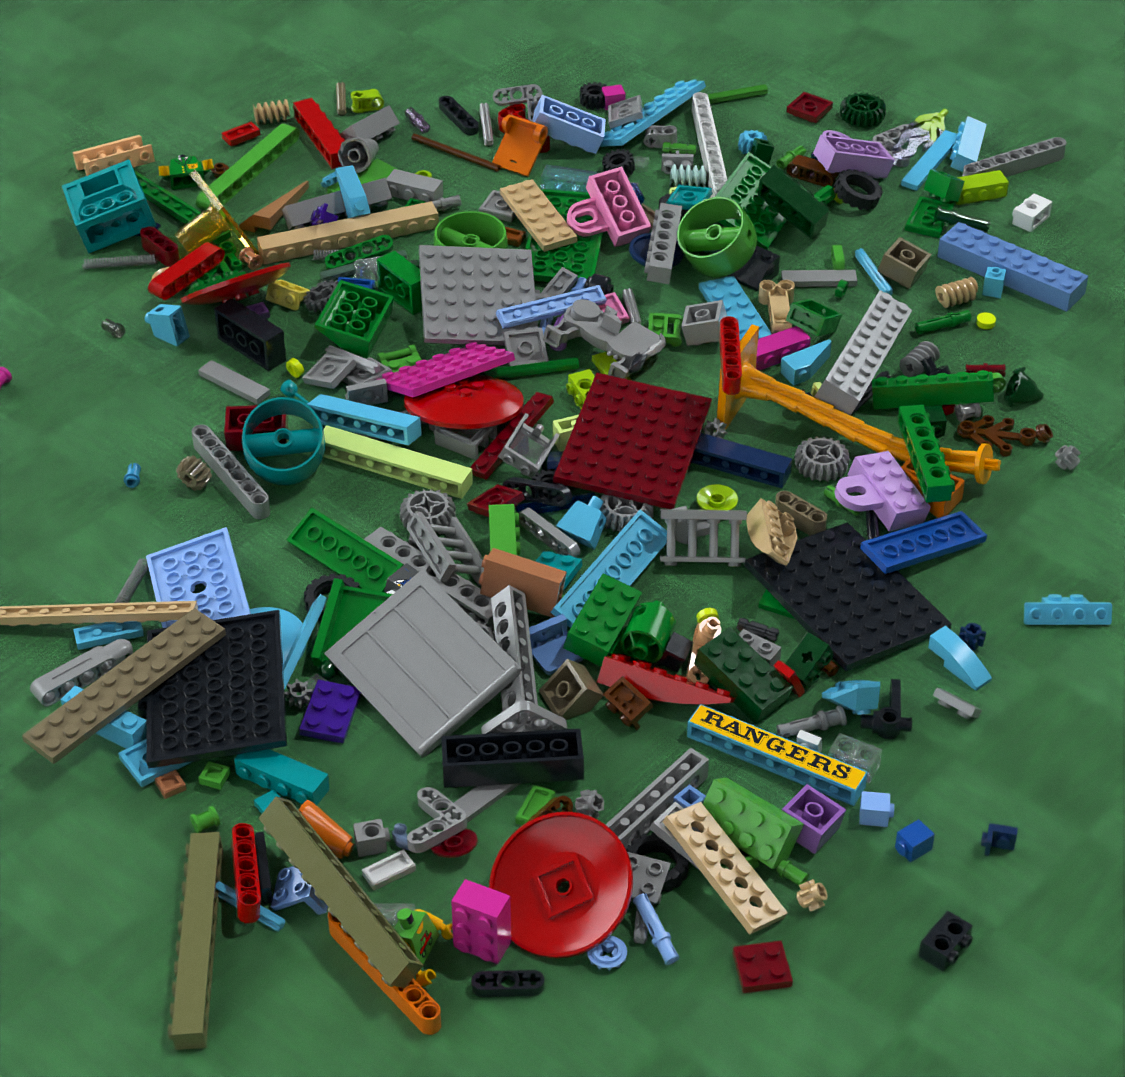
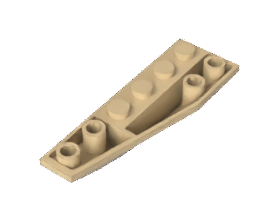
M761 498L747 514L748 534L756 548L776 562L786 566L790 561L798 539L794 518L787 512L782 513L779 511L777 506L771 501L766 502Z

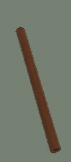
M415 133L412 135V140L497 172L501 170V165L421 135Z

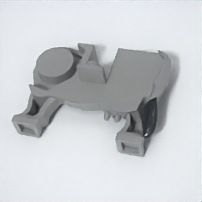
M585 299L576 300L572 306L568 307L558 325L552 326L548 324L543 336V341L555 348L570 339L584 338L593 346L607 351L608 356L613 355L615 360L619 359L620 361L611 364L608 375L625 379L632 373L640 371L645 360L660 352L666 344L665 337L661 333L659 336L635 321L619 333L622 321L617 316L618 311L606 306L605 312H603L596 303Z

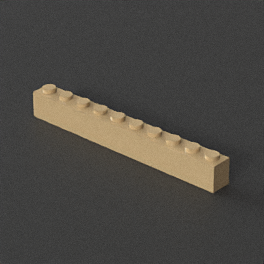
M432 201L257 237L258 253L263 258V264L312 255L314 250H316L317 254V249L319 252L320 249L321 252L322 250L325 252V250L331 251L350 247L381 235H389L393 238L432 230L439 223V216Z

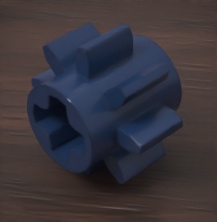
M969 623L965 627L961 626L959 637L971 650H976L979 646H984L986 631H982L981 626L976 623Z

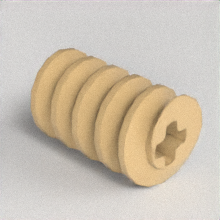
M284 99L283 104L278 100L277 105H275L274 101L270 102V106L267 102H264L263 107L260 103H257L256 108L253 105L257 125H259L260 120L266 124L267 119L273 123L274 118H276L277 122H280V117H282L285 122L287 116L290 117L287 99Z
M969 277L961 281L958 280L943 284L942 286L939 285L935 289L936 297L944 308L955 306L956 303L959 305L962 302L967 303L969 300L974 301L978 292V284L975 278Z

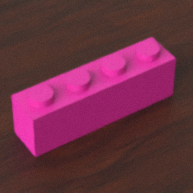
M795 326L758 339L756 369L762 370L779 364L782 357L810 347L811 338L802 328Z

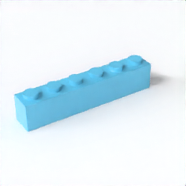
M320 394L307 404L315 411L322 425L325 426L328 425L404 445H410L422 435L420 417L323 394Z

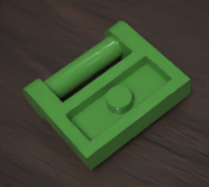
M650 313L648 329L659 336L661 333L665 337L666 343H671L672 346L678 347L682 344V337L680 335L683 316L679 314ZM668 323L674 325L673 334H667Z
M414 344L409 345L408 348L385 354L383 352L377 353L378 362L392 369L393 373L399 371L400 367H411L416 365L417 361L422 360Z

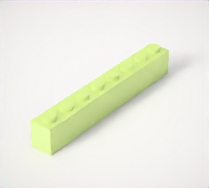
M328 425L324 428L325 452L323 457L424 488H432L434 491L440 490L441 493H447L461 499L473 484L472 468Z

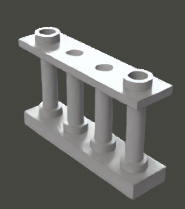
M661 509L660 518L665 519V523H667V556H660V561H664V565L674 566L677 565V562H728V566H741V563H745L746 558L739 557V524H742V520H747L746 510ZM678 519H686V523H688V556H675V529ZM699 519H708V523H710L709 556H696L697 523H699ZM720 520H729V524H731L730 557L718 556V523H720Z
M415 511L406 528L438 579L447 582L453 572L471 574L477 585L481 586L479 579L482 572H484V568L481 566L483 557L457 517H453L448 526L430 524L422 512ZM436 533L445 534L447 538L438 537ZM445 547H453L455 551L446 550ZM453 560H460L464 563V565L455 564Z

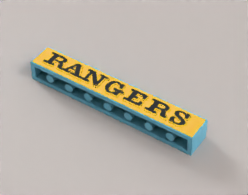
M700 704L688 721V738L804 786L808 784L817 791L852 806L856 804L862 791L866 788L868 772L743 722L733 716L716 711L713 708Z

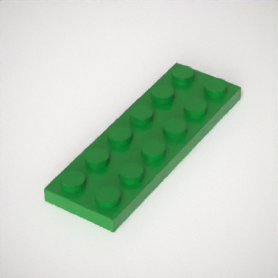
M312 507L286 539L289 544L339 576L344 574L347 578L352 577L354 582L359 583L361 589L384 592L388 577L404 565Z

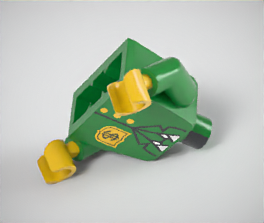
M179 155L177 158L171 159L170 166H158L159 176H162L164 180H170L172 190L205 185L204 175H207L211 169H214L212 159L200 162L195 156L187 157L186 155Z

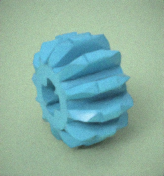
M751 129L741 133L738 147L742 154L750 152L754 138L767 140L764 132Z

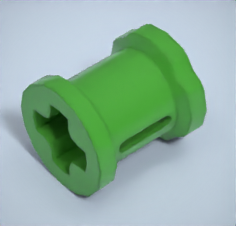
M213 806L208 807L207 811L198 815H190V821L196 833H202V830L214 825L216 827L221 825L218 813Z

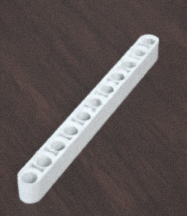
M697 92L693 94L692 115L706 171L708 188H712L713 194L711 197H715L727 181V176L708 95L703 92Z

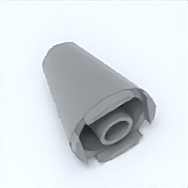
M348 138L342 142L340 150H338L339 162L342 167L353 165L356 173H360L369 167L379 151V146L373 139Z

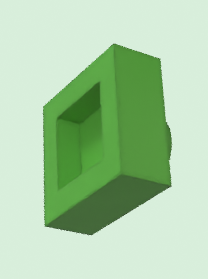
M208 761L199 776V784L221 790L230 775V767Z

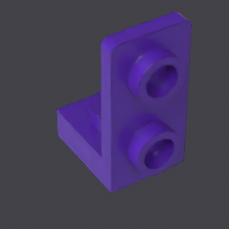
M324 203L320 207L318 206L316 210H313L310 218L312 220L311 226L337 221L338 216L327 212L328 204Z

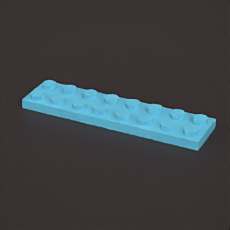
M696 79L684 82V80L676 82L674 87L666 89L665 93L656 96L654 101L644 104L643 118L605 132L600 147L624 145L687 101L694 93L706 87L705 82L697 81Z
M639 510L556 604L551 613L555 616L563 614L567 618V626L571 628L603 573L631 586L667 544V530L642 510Z

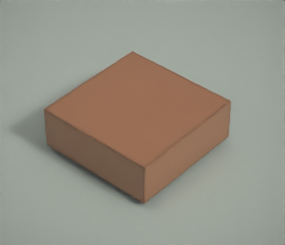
M177 770L155 778V784L165 799L187 790L186 784Z

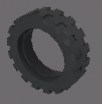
M851 169L843 170L834 184V192L838 194L837 197L842 199V202L845 204L848 203L851 207H857L859 210L874 209L883 193L881 191L882 187L879 186L877 180H874L870 175H866L865 172H859L855 169L853 171ZM849 185L862 188L868 195L854 191Z
M330 574V576L322 575L319 579L315 578L311 581L312 584H308L306 591H304L307 614L312 603L320 594L323 595L330 592L334 578L342 579L345 586L360 588L359 583L354 582L352 577L347 578L344 574H340V576L336 574ZM324 606V608H323V610H322V612H321V614H320V616H319V618H318V620H317V621H320V623H321V621H322V617H323V614H324V611H325V607H326V606Z
M654 832L651 835H640L639 839L635 838L631 841V846H627L626 850L630 853L643 856L646 853L661 852L675 860L676 866L668 872L661 894L663 891L667 893L673 891L674 887L678 888L682 885V880H686L689 860L676 852L674 848L659 838Z

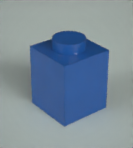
M918 819L897 832L895 848L900 855L912 862L932 850L935 834Z

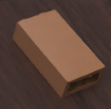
M493 548L489 555L484 556L481 565L484 568V572H482L479 579V584L481 585L480 594L492 598L510 585L525 593L527 610L552 618L555 616L551 611L562 599L566 571Z

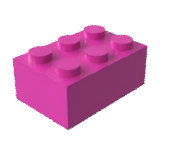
M465 879L451 900L454 948L461 952L478 956L484 961L499 964L511 944L510 896Z

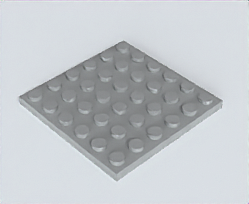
M419 245L424 343L467 344L477 342L480 345L505 346L504 332L538 328L537 320L503 329L496 316V311L499 309L536 300L531 250Z

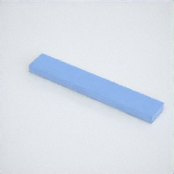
M600 285L499 309L496 311V316L502 328L505 329L564 314L566 309L572 306L576 300L585 299L597 305H602L606 303L607 299Z

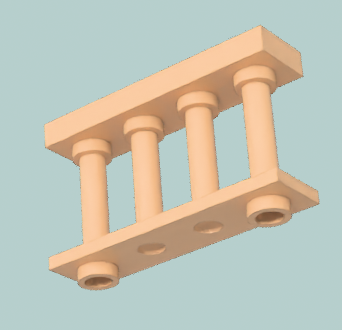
M140 135L73 152L76 169L78 171L85 169L86 176L128 159L133 167L155 162L152 145L143 146Z

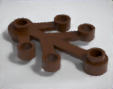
M986 415L974 423L968 420L962 421L957 427L959 436L965 439L970 438L979 446L986 443L992 447V443L1000 448L999 453L1006 457L1012 454V446L1005 443L1002 439L1018 440L1025 446L1032 445L1036 439V431L1032 428H1023L1020 433L1006 432L1014 428V420L1011 418H1004L1002 422L994 425V418ZM980 436H985V437L988 438L991 442L985 441V440H984L983 438H981Z

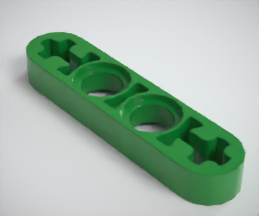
M381 235L333 252L325 257L326 269L329 270L385 255L393 250V239L389 235ZM385 241L386 243H388V246L385 247L384 245H382V242ZM371 247L373 251L370 254H365L363 249ZM348 253H354L356 255V257L353 260H347L345 258ZM331 260H334L336 262L335 266L331 264Z

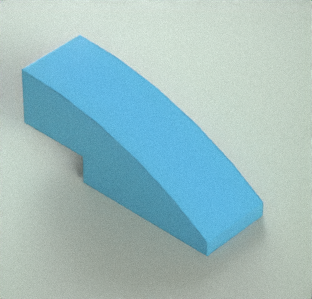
M946 625L930 635L928 648L944 660L943 666L975 691L992 680L991 675L976 654Z

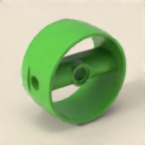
M711 197L700 201L686 212L678 226L677 240L682 253L698 272L709 277H723L738 271L750 260L756 249L757 234L752 221L740 205L726 197ZM725 219L741 220V226L721 227L714 223ZM721 250L706 256L693 255L695 251Z
M477 211L455 213L441 220L435 228L434 246L508 249L507 233L504 224L495 216Z

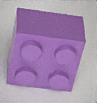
M806 784L782 811L804 824L796 842L815 854L840 828L846 809Z

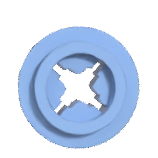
M609 936L604 942L587 951V957H589L591 965H597L599 970L603 967L610 971L612 967L620 968L621 963L626 962L627 947L622 940L615 936ZM603 951L607 953L612 952L611 957L608 955L603 956Z

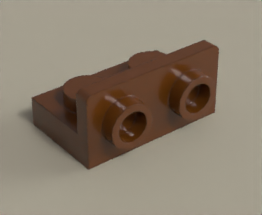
M623 676L603 694L607 701L605 706L613 714L617 712L621 715L619 717L620 720L628 728L632 726L638 730L640 726L637 722L654 707Z

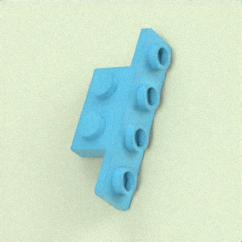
M1050 594L1048 597H1042V602H1026L1024 604V623L1026 625H1110L1112 623V604L1110 602H1089L1080 594H1071L1070 597Z

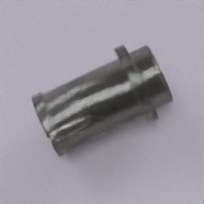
M108 318L102 321V329L111 333L113 337L120 338L124 335L125 328L122 324L115 323Z

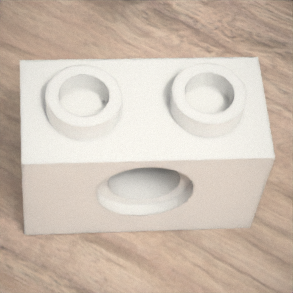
M1037 194L1031 195L1013 210L1012 224L1032 232L1050 217L1052 201Z

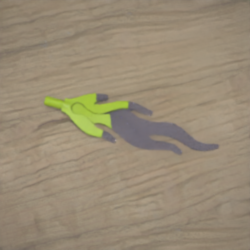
M944 108L940 113L920 115L909 124V130L901 134L898 144L892 147V151L900 150L905 142H909L908 147L894 154L893 158L895 161L892 167L895 166L898 160L914 156L917 148L922 143L927 142L923 146L922 152L928 150L933 145L936 138H939L945 131L944 118L948 114L947 109Z

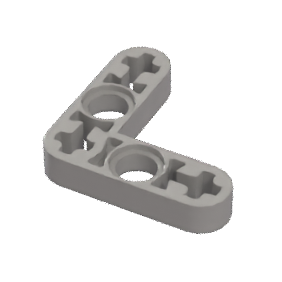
M536 84L501 88L494 91L493 100L499 106L527 103L528 120L533 122L534 113H532L531 109L538 104L543 92ZM534 89H536V91L539 92L536 93L537 101H534L533 95L530 94L533 93ZM516 91L522 92L520 99L513 98V94ZM500 94H503V96L510 95L511 100L508 97H503L502 101H500L498 97H500Z
M903 124L875 135L872 141L882 144L895 159L893 164L898 167H906L910 164V154L898 146V144L911 140L914 137L915 128L912 125Z
M519 701L484 724L481 728V733L514 732L523 725L537 731L567 729V722L563 717L530 701Z
M425 787L420 789L417 793L418 806L434 819L407 835L408 849L414 853H421L463 831L467 827L466 812L435 788ZM440 808H447L446 810L442 811L437 810ZM437 829L443 830L440 832H432L433 830Z

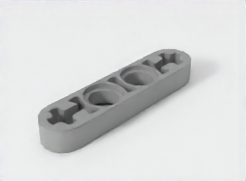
M526 508L519 513L520 524L555 552L575 558L580 555V548L574 540L535 511Z

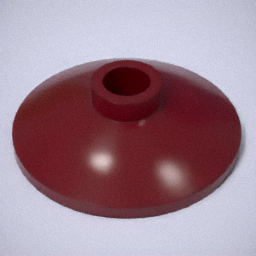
M465 828L463 831L432 847L431 851L435 855L445 858L463 856L477 846L478 838L474 831Z

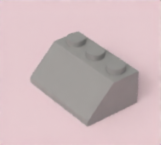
M389 105L349 126L340 133V136L345 140L354 137L377 141L383 137V133L386 132L388 135L396 130L395 126L400 124Z

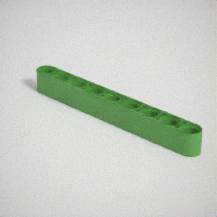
M284 123L280 124L204 189L196 198V207L211 213L217 212L295 144L299 139L300 130Z

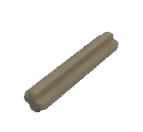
M338 82L336 84L337 114L345 115V83Z

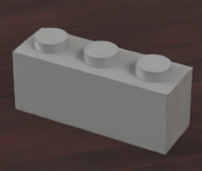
M394 169L386 178L391 196L405 200L413 198L431 202L439 200L443 196V180Z

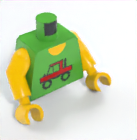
M404 908L397 913L398 922L394 929L423 965L440 935L438 930H441V935L444 939L453 938L451 930L453 931L452 923L446 925L442 919L421 909L412 911ZM420 969L416 974V981L422 987L432 984L430 980L436 978V973L432 969L425 971Z

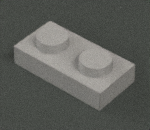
M562 267L541 293L548 294L551 297L567 293L578 280V275Z
M936 688L933 694L934 697L939 699L938 703L949 709L953 706L958 709L957 714L966 719L970 717L978 718L982 712L981 709L944 689Z

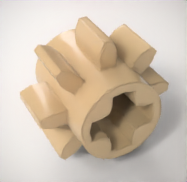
M814 879L799 885L801 890L797 892V900L801 907H809L810 912L825 906L823 901L827 899V891L822 883L815 884Z

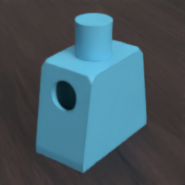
M160 304L145 315V322L151 325L153 335L161 340L179 346L190 337L182 307L179 305Z
M596 496L591 498L588 505L576 501L556 527L572 540L595 550L606 523L603 512L599 510L604 502Z

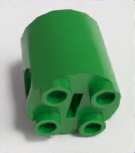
M658 600L641 603L636 606L621 638V648L624 654L630 656L631 660L635 661L642 660L651 664L659 661L676 625V620L672 613Z

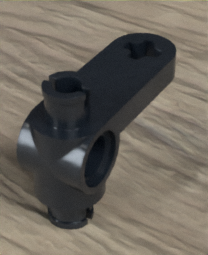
M891 679L889 707H884L880 711H873L872 715L861 714V729H871L873 734H878L884 739H893L900 735V731H912V717H901L900 679Z

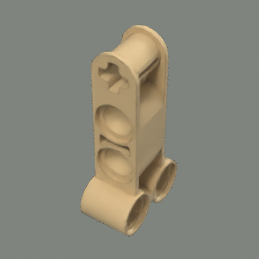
M763 280L759 284L758 301L763 305H768L772 334L792 328V323L785 321L790 310L789 304L794 300L795 284L791 280H781L778 284L771 280Z

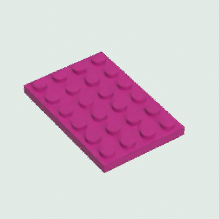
M477 342L467 343L464 348L451 349L445 355H434L431 360H420L414 366H403L397 372L384 373L382 378L379 379L385 378L387 390L416 397L514 361L515 357L513 352L505 351V349H496L494 346L488 347L486 344L480 345Z

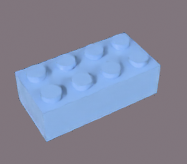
M541 95L533 116V122L547 126V135L555 140L567 142L571 146L580 147L586 152L596 154L604 139L606 119Z

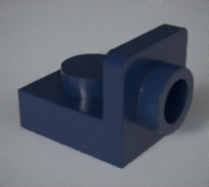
M989 823L988 831L982 832L981 846L985 847L984 855L989 856L991 847L1014 850L1018 828Z

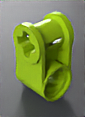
M377 89L353 91L351 93L353 101L351 111L354 113L380 110L384 106V100Z

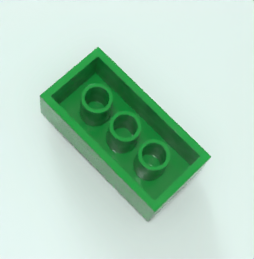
M603 573L570 628L563 648L601 667L604 657L610 655L629 622L642 592Z

